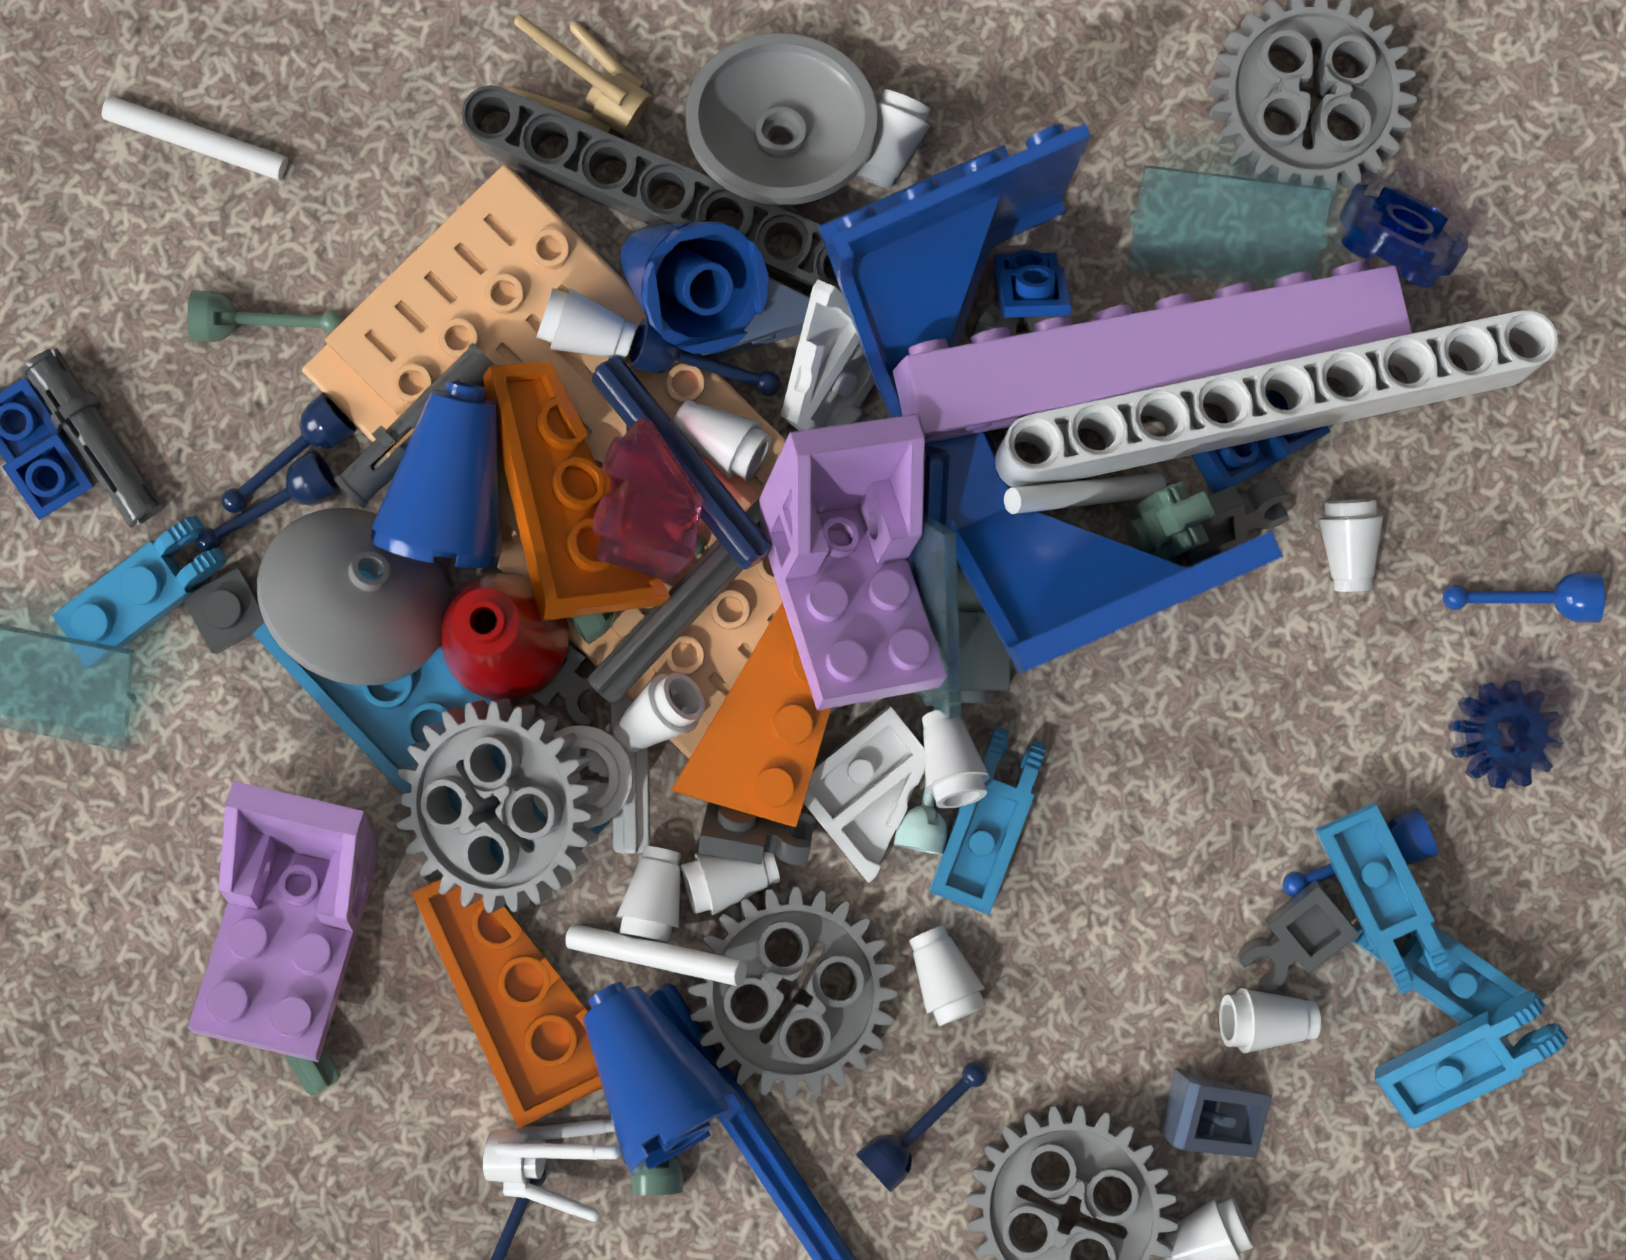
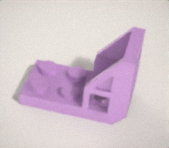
M916 414L790 432L759 498L761 532L771 543V550L767 555L817 711L939 688L947 678L910 566L907 562V558L922 536L924 435Z
M233 781L225 804L219 891L228 903L187 1027L192 1033L319 1062L376 869L379 846L364 811Z

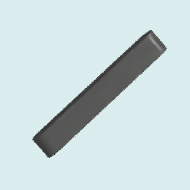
M493 85L479 87L471 92L465 100L462 109L463 124L477 148L487 156L650 226L710 220L720 210H733L743 218V223L738 230L762 252L770 278L810 295L817 280L835 286L841 292L840 286L828 280L824 274V269L830 263V259L818 228L820 224L779 206L759 203L740 197L728 191L707 175L502 87ZM501 111L510 115L508 125L499 133L488 134L480 131L482 120L491 112ZM550 136H560L568 140L567 149L557 158L545 159L537 155L540 143ZM605 161H619L627 167L622 179L616 183L603 184L594 179L596 169ZM665 185L678 186L685 193L684 199L678 206L665 210L652 204V196L657 189ZM777 235H792L801 244V249L791 259L780 260L771 256L766 250L769 241Z

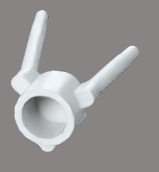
M612 1119L544 1126L526 1125L519 1129L515 1125L513 1130L492 1129L489 1132L484 1148V1177L486 1181L504 1182V1196L527 1198L589 1221H598L600 1218L598 1209L530 1184V1178H541L546 1158L617 1159L621 1154L617 1146L545 1143L544 1141L615 1132Z

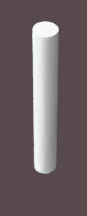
M111 95L106 98L103 104L102 118L106 121L279 181L283 179L289 163L287 156Z
M1155 472L1013 487L1005 492L1004 504L1009 513L1018 514L1141 500L1165 488L1166 484L1163 476Z
M572 924L566 934V946L572 950L725 984L741 986L747 974V964L741 959L578 924Z

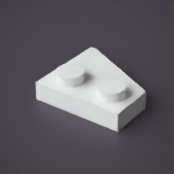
M817 280L812 288L780 415L798 431L827 427L847 406L854 405L860 407L875 384L842 293L835 286L821 280Z
M887 706L814 765L803 802L868 883L876 878L881 867L880 862L895 830H898L907 811V803L915 786L919 784L925 771L924 747L891 706Z

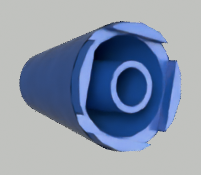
M701 220L643 227L633 232L623 244L620 254L621 270L654 331L672 346L692 354L717 353L739 343L748 334L744 330L750 324L755 314L761 315L767 302L769 275L762 252L741 231L729 224L720 221Z
M447 380L445 391L432 390L372 524L371 539H374L373 544L397 555L433 563L434 556L456 558L455 567L490 568L498 566L500 553L502 552L497 404L484 399L486 388L471 383Z
M617 982L602 989L589 999L588 1003L592 1009L584 1016L583 1021L623 1161L631 1175L637 1174L643 1164H645L648 1170L657 1167L711 1136L708 1131L711 1128L709 1121L721 1114L725 1123L728 1124L744 1110L745 1104L737 1091L640 986L626 989L622 982Z

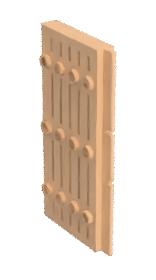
M505 163L324 339L327 345L303 367L302 372L374 442L376 439L372 433L380 425L387 429L428 386L437 380L469 349L468 346L472 342L495 365L551 361L588 433L584 440L599 468L605 466L616 488L612 495L627 525H635L646 547L642 554L647 564L650 565L678 546L679 540L684 533L695 531L702 535L705 546L699 555L694 557L685 556L654 577L658 578L661 576L668 592H670L716 544L718 539L593 384L592 376L595 373V369L602 362L610 358L550 349L551 342L536 338L552 288L568 293L571 287L624 317L626 321L637 324V327L646 316L629 284ZM629 349V352H628L627 357H626V360H625V362H626V364H627L628 366H629V353H630V349ZM679 362L661 374H649L630 368L672 421L683 403L690 399L698 404H704L761 422V430L772 435L769 452L756 475L749 481L738 476L729 479L703 458L746 512L760 498L786 440L721 375ZM485 392L484 399L488 400L487 393ZM411 429L386 456L389 457L413 433L414 429ZM498 444L502 552L500 553L497 567L502 572L517 573L530 577ZM768 555L754 567L747 570L744 569L624 694L633 703L652 679L660 674L682 673L690 677L698 685L705 701L704 713L699 718L698 725L691 732L669 739L688 759H690L782 603ZM654 607L616 611L613 626L589 645L580 636L569 618H566L569 625V640L598 667Z

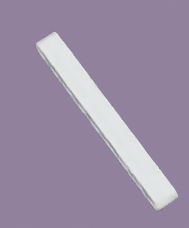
M1532 310L1517 311L1030 414L1017 419L1009 427L998 447L995 456V468L1000 478L1010 487L1069 482L1509 387L1524 381L1552 357L1558 344L1557 331L1552 322L1543 314ZM1509 339L1517 342L1523 348L1526 358L1513 351L1509 344ZM1449 352L1459 355L1464 360L1467 371L1459 369L1452 363ZM1388 364L1399 367L1405 373L1408 384L1401 383L1392 377L1388 370ZM1327 377L1340 380L1348 391V397H1343L1333 392L1327 383ZM1265 390L1279 392L1285 398L1288 410H1281L1270 404ZM1203 403H1213L1221 407L1227 416L1228 423H1218L1211 420L1204 411ZM1141 416H1152L1159 419L1166 428L1167 436L1157 437L1147 432L1141 423ZM1091 429L1102 436L1105 442V449L1092 450L1087 448L1081 442L1078 430ZM1019 442L1034 444L1040 449L1044 462L1030 464L1023 461L1017 455L1014 444Z

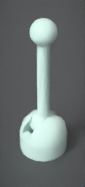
M943 700L936 704L934 710L948 707L957 708V706L949 700ZM926 783L921 805L905 813L898 830H896L894 845L943 855L947 841V823L943 816L934 808L935 797L926 792Z

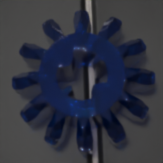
M1510 680L1505 682L1501 691L1493 682L1479 685V700L1472 697H1462L1458 705L1461 711L1469 717V720L1450 721L1448 729L1453 733H1465L1466 742L1456 744L1451 748V753L1455 758L1474 756L1467 765L1465 772L1467 776L1479 779L1487 774L1489 786L1492 788L1504 789L1510 778L1517 786L1526 787L1532 784V769L1539 772H1549L1553 768L1550 758L1543 751L1545 748H1561L1564 742L1558 736H1548L1547 727L1555 725L1560 720L1561 716L1558 712L1539 713L1544 704L1546 694L1540 690H1535L1524 695L1521 682ZM1499 723H1512V727L1508 732L1510 738L1514 740L1512 746L1499 745L1504 736L1497 728Z

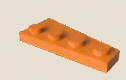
M552 362L489 366L483 375L488 400L497 404L498 444L540 621L663 605L671 596L661 576L654 578L642 554L646 547L635 525H627L612 495L616 488L605 466L599 468L584 440L588 433Z
M783 602L671 791L796 827L831 708L818 711L816 709Z
M442 878L411 892L517 1128H522L602 1089L583 1021L584 1016L588 1013L587 1009L506 908L502 907L492 913H487L483 897L479 902L468 907L461 906L462 887L442 895L439 893Z

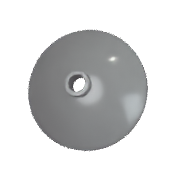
M789 33L761 34L727 46L703 66L696 76L687 98V136L699 164L712 179L728 191L759 203L771 205L803 204L836 192L850 182L863 168L870 156L876 138L877 106L872 88L864 74L852 60L836 48L803 35ZM777 137H783L790 144L776 145L771 143V141Z
M330 508L315 511L294 520L277 534L268 547L261 562L257 578L258 604L265 625L279 646L291 658L306 669L324 678L344 684L372 686L394 682L407 677L421 668L433 656L441 644L442 620L451 602L450 589L443 569L435 556L433 563L394 554L373 544L374 539H371L372 524L377 513L354 508ZM359 569L370 572L376 579L365 578Z

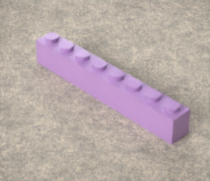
M1365 260L1337 267L1331 271L1332 277L1313 280L1310 271L1286 275L1273 281L1274 288L1258 291L1253 290L1251 282L1230 285L1215 291V299L1194 302L1193 296L1190 293L1174 295L1155 302V310L1134 313L1132 305L1115 306L1095 313V321L1073 325L1071 316L1050 318L1034 324V332L1011 336L1010 329L1007 327L990 329L973 335L971 337L972 344L949 348L946 339L930 340L910 347V355L906 356L894 368L893 375L902 415H917L924 435V443L1010 427L1017 419L1030 414L1412 334L1396 265L1371 269L1370 262Z

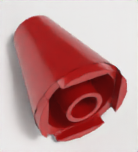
M507 572L485 575L463 587L448 605L442 620L440 633L443 658L456 680L471 692L494 700L503 698L518 700L541 691L558 675L564 662L569 642V625L566 618L540 621L530 577ZM497 621L494 630L488 633L490 626Z

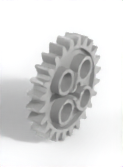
M1268 0L1262 10L1263 21L1258 16L1249 12L1240 24L1244 35L1233 31L1230 32L1223 44L1230 54H1218L1212 65V69L1224 77L1213 79L1207 88V94L1224 99V101L1212 107L1208 118L1214 121H1227V126L1220 132L1216 142L1217 144H1226L1235 141L1239 146L1230 160L1232 166L1240 164L1248 158L1254 163L1250 172V182L1254 183L1267 172L1273 175L1272 193L1277 195L1288 181L1295 182L1297 198L1301 200L1310 192L1313 183H1317L1320 193L1326 199L1330 198L1336 191L1338 179L1346 189L1352 191L1361 183L1360 170L1373 178L1383 168L1379 156L1391 159L1401 147L1392 136H1404L1411 128L1412 123L1398 113L1409 111L1417 103V97L1401 92L1400 89L1407 86L1415 78L1416 74L1412 70H1397L1396 64L1406 54L1408 49L1406 46L1387 48L1384 42L1394 29L1391 24L1375 32L1369 27L1374 14L1373 8L1369 7L1355 18L1350 15L1351 0H1342L1336 9L1328 8L1327 0H1313L1310 7H1306L1303 0H1288L1285 12L1275 0ZM1317 42L1320 45V56L1314 72L1313 95L1323 99L1311 114L1310 140L1313 147L1308 150L1303 147L1302 141L1303 131L1308 121L1311 98L1309 93L1301 90L1313 74V54L1310 43ZM1281 51L1288 54L1295 63L1296 71L1290 73L1278 71L1272 66L1269 60V53ZM1342 56L1351 60L1357 68L1358 77L1346 78L1341 76L1333 67L1332 58ZM1269 112L1282 114L1290 124L1291 134L1278 135L1271 132L1264 123V114ZM1336 117L1346 121L1353 131V140L1343 141L1334 137L1328 129L1327 119Z
M509 698L492 701L489 707L483 699L467 703L465 712L460 707L442 713L443 723L429 724L422 729L429 743L423 741L408 747L407 751L418 765H412L398 771V775L404 781L410 783L412 787L411 791L394 796L395 802L411 808V816L399 821L397 827L402 830H415L417 839L411 842L405 849L406 853L416 854L424 851L428 859L421 868V876L424 877L436 871L442 873L443 877L439 886V893L442 895L462 887L461 906L464 907L479 902L483 897L487 913H492L504 907L505 903H507L511 912H516L529 906L530 900L537 905L553 897L552 888L558 891L573 882L568 870L576 871L586 866L589 862L578 847L591 845L597 842L599 838L595 832L584 826L585 821L602 815V809L595 805L587 804L585 798L586 794L598 789L600 783L593 780H582L579 774L592 761L590 756H580L572 759L568 751L573 746L577 736L571 733L556 739L553 736V732L556 727L557 717L551 715L541 718L534 723L535 709L534 704L531 703L517 706L512 712ZM494 745L505 756L506 768L504 774L493 763L492 750ZM463 760H464L465 771H464V770L462 769V767H461V763H462ZM450 788L456 791L461 799V815L450 804ZM535 795L540 797L547 806V823L542 822L534 812L533 800ZM491 838H494L503 849V864L495 860L491 854ZM530 840H532L535 845L534 850H531Z
M799 887L790 888L786 905H780L772 889L764 891V909L760 911L748 899L741 900L739 903L743 920L738 923L731 917L721 914L718 919L726 932L723 939L704 935L701 940L714 952L713 954L741 959L746 962L747 974L741 986L747 984L757 986L764 995L765 1006L758 1018L743 1022L738 1020L731 1010L733 993L741 986L705 979V983L688 986V993L705 998V1006L690 1013V1019L700 1022L709 1021L711 1028L698 1040L701 1046H708L720 1042L723 1048L718 1053L714 1064L721 1068L734 1060L738 1061L739 1065L734 1081L739 1085L745 1083L754 1072L759 1074L758 1089L761 1095L767 1096L775 1081L779 1080L782 1081V1088L787 1099H794L799 1081L806 1082L812 1095L815 1097L821 1096V1077L828 1075L838 1086L843 1087L846 1085L842 1066L848 1062L852 1066L864 1071L867 1065L859 1052L862 1046L866 1045L880 1050L884 1046L880 1039L871 1032L874 1024L893 1025L894 1022L892 1017L879 1010L881 1001H888L898 997V992L880 987L879 979L895 970L894 965L876 964L873 958L885 946L884 939L864 942L861 936L867 930L870 920L868 918H861L850 925L846 923L845 919L850 903L846 901L840 902L831 912L825 911L826 893L821 890L815 893L809 905H803ZM779 928L790 931L798 942L796 957L785 966L774 965L765 953L767 937ZM818 941L824 944L823 953L801 983L800 989L808 995L803 1005L790 1003L778 1022L771 1040L767 1043H762L759 1038L760 1033L778 1010L784 998L781 991L776 989L781 979L794 981L802 970L813 945ZM839 962L849 969L852 975V985L850 991L844 997L832 1000L823 993L820 987V977L822 971L828 965ZM808 1018L816 1024L819 1031V1040L817 1046L811 1052L805 1055H796L790 1051L786 1043V1034L789 1027L795 1021Z
M1080 1103L1073 1115V1119L1068 1121L1065 1120L1059 1104H1053L1049 1111V1123L1043 1125L1033 1111H1029L1024 1115L1027 1133L1023 1135L1017 1128L1008 1124L1002 1129L1009 1148L1006 1150L1001 1146L989 1143L984 1152L995 1164L994 1168L976 1167L972 1172L974 1178L986 1185L985 1191L970 1193L966 1198L967 1203L983 1209V1215L974 1218L967 1224L968 1230L986 1232L988 1238L975 1250L976 1257H986L995 1254L997 1260H1077L1074 1253L1075 1244L1080 1240L1088 1238L1095 1239L1105 1246L1108 1251L1109 1260H1151V1255L1159 1257H1171L1173 1247L1158 1236L1159 1232H1171L1178 1229L1179 1220L1161 1213V1208L1177 1202V1192L1158 1190L1157 1183L1169 1174L1170 1169L1168 1165L1149 1168L1146 1161L1155 1148L1154 1143H1146L1135 1149L1130 1144L1136 1126L1130 1123L1116 1134L1110 1130L1112 1112L1106 1110L1098 1122L1093 1124L1088 1122V1112L1085 1104ZM1053 1151L1064 1156L1070 1168L1069 1179L1057 1185L1044 1181L1036 1169L1038 1155L1042 1152ZM1110 1176L1122 1179L1131 1189V1203L1125 1208L1117 1210L1106 1207L1097 1196V1182ZM1021 1185L1030 1187L1041 1196L1049 1198V1200L1058 1204H1065L1070 1196H1075L1082 1200L1080 1211L1083 1214L1094 1219L1097 1218L1105 1222L1122 1225L1127 1229V1235L1125 1237L1116 1236L1104 1227L1086 1218H1079L1074 1226L1067 1225L1063 1222L1064 1211L1061 1208L1042 1201L1022 1197L1018 1193V1187ZM1023 1213H1032L1040 1217L1047 1228V1240L1037 1245L1026 1244L1020 1240L1014 1230L1015 1217Z

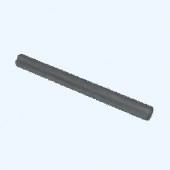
M849 405L827 427L872 421V419L861 408ZM758 499L746 513L761 530L760 503ZM719 540L669 592L671 598L663 605L655 606L590 674L588 679L590 685L605 700L611 703L617 702L744 570L739 567Z

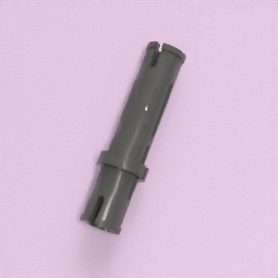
M473 342L468 346L469 349L437 380L428 386L387 429L380 425L372 433L376 440L341 475L338 474L334 478L335 482L362 508L394 477L412 434L376 470L374 466L411 429H415L432 390L445 391L447 380L463 381L485 387L483 375L489 366L495 364Z
M57 348L48 349L27 361L22 367V371L39 391L46 405L53 413L50 421L58 431H65L70 440L73 441L91 471L118 507L117 509L126 520L127 525L130 528L135 525H141L162 511L165 507L164 503L149 486L140 469L99 411L102 405L93 392H86L70 370L61 352Z

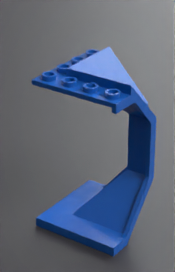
M1085 123L1068 131L1065 130L1063 124L1050 126L1028 138L1025 142L1027 149L1009 156L1005 146L1002 145L818 226L869 370L890 418L903 416L893 375L894 368L906 356L910 355L909 348L916 344L930 340L946 339L949 348L959 345L986 260L993 248L1005 240L1067 213L1062 199L1091 137ZM988 431L924 443V445H930L934 448H944L950 456L945 540L1019 674L1284 557L1273 532L1270 531L1190 568H1185L1039 512L1011 514L1005 507L1004 495L1009 488L1013 487L1008 486L1000 478L995 468L997 450Z

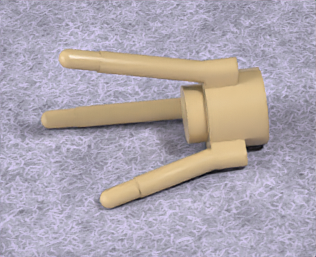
M517 15L514 23L518 28L593 85L586 97L585 103L594 109L591 114L516 87H509L508 90L609 134L614 129L624 137L627 136L651 100L652 95L642 89L644 82L627 71L579 22H572L570 24V31L607 70L602 74L541 27L539 28L525 16Z

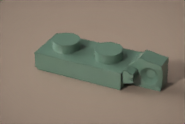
M1179 481L1155 492L1129 508L1127 513L1131 521L1126 523V531L1133 548L1168 561L1209 541L1201 522L1215 516V513L1205 490L1189 497L1183 481Z

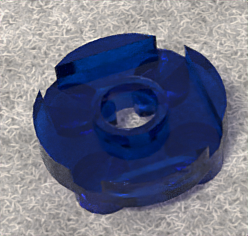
M1369 184L1358 185L1353 188L1339 215L1340 221L1346 229L1341 238V243L1353 254L1366 259H1374L1378 256L1386 262L1399 267V272L1405 279L1420 287L1432 288L1439 277L1449 276L1454 273L1468 249V241L1461 230L1455 240L1443 230L1449 218L1426 202L1397 189L1384 186L1379 196L1375 197L1364 195Z

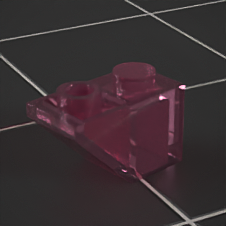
M639 418L622 438L616 436L612 440L606 454L604 474L611 476L608 496L604 495L602 497L593 521V533L601 535L596 560L671 581L694 558L703 498L653 422Z

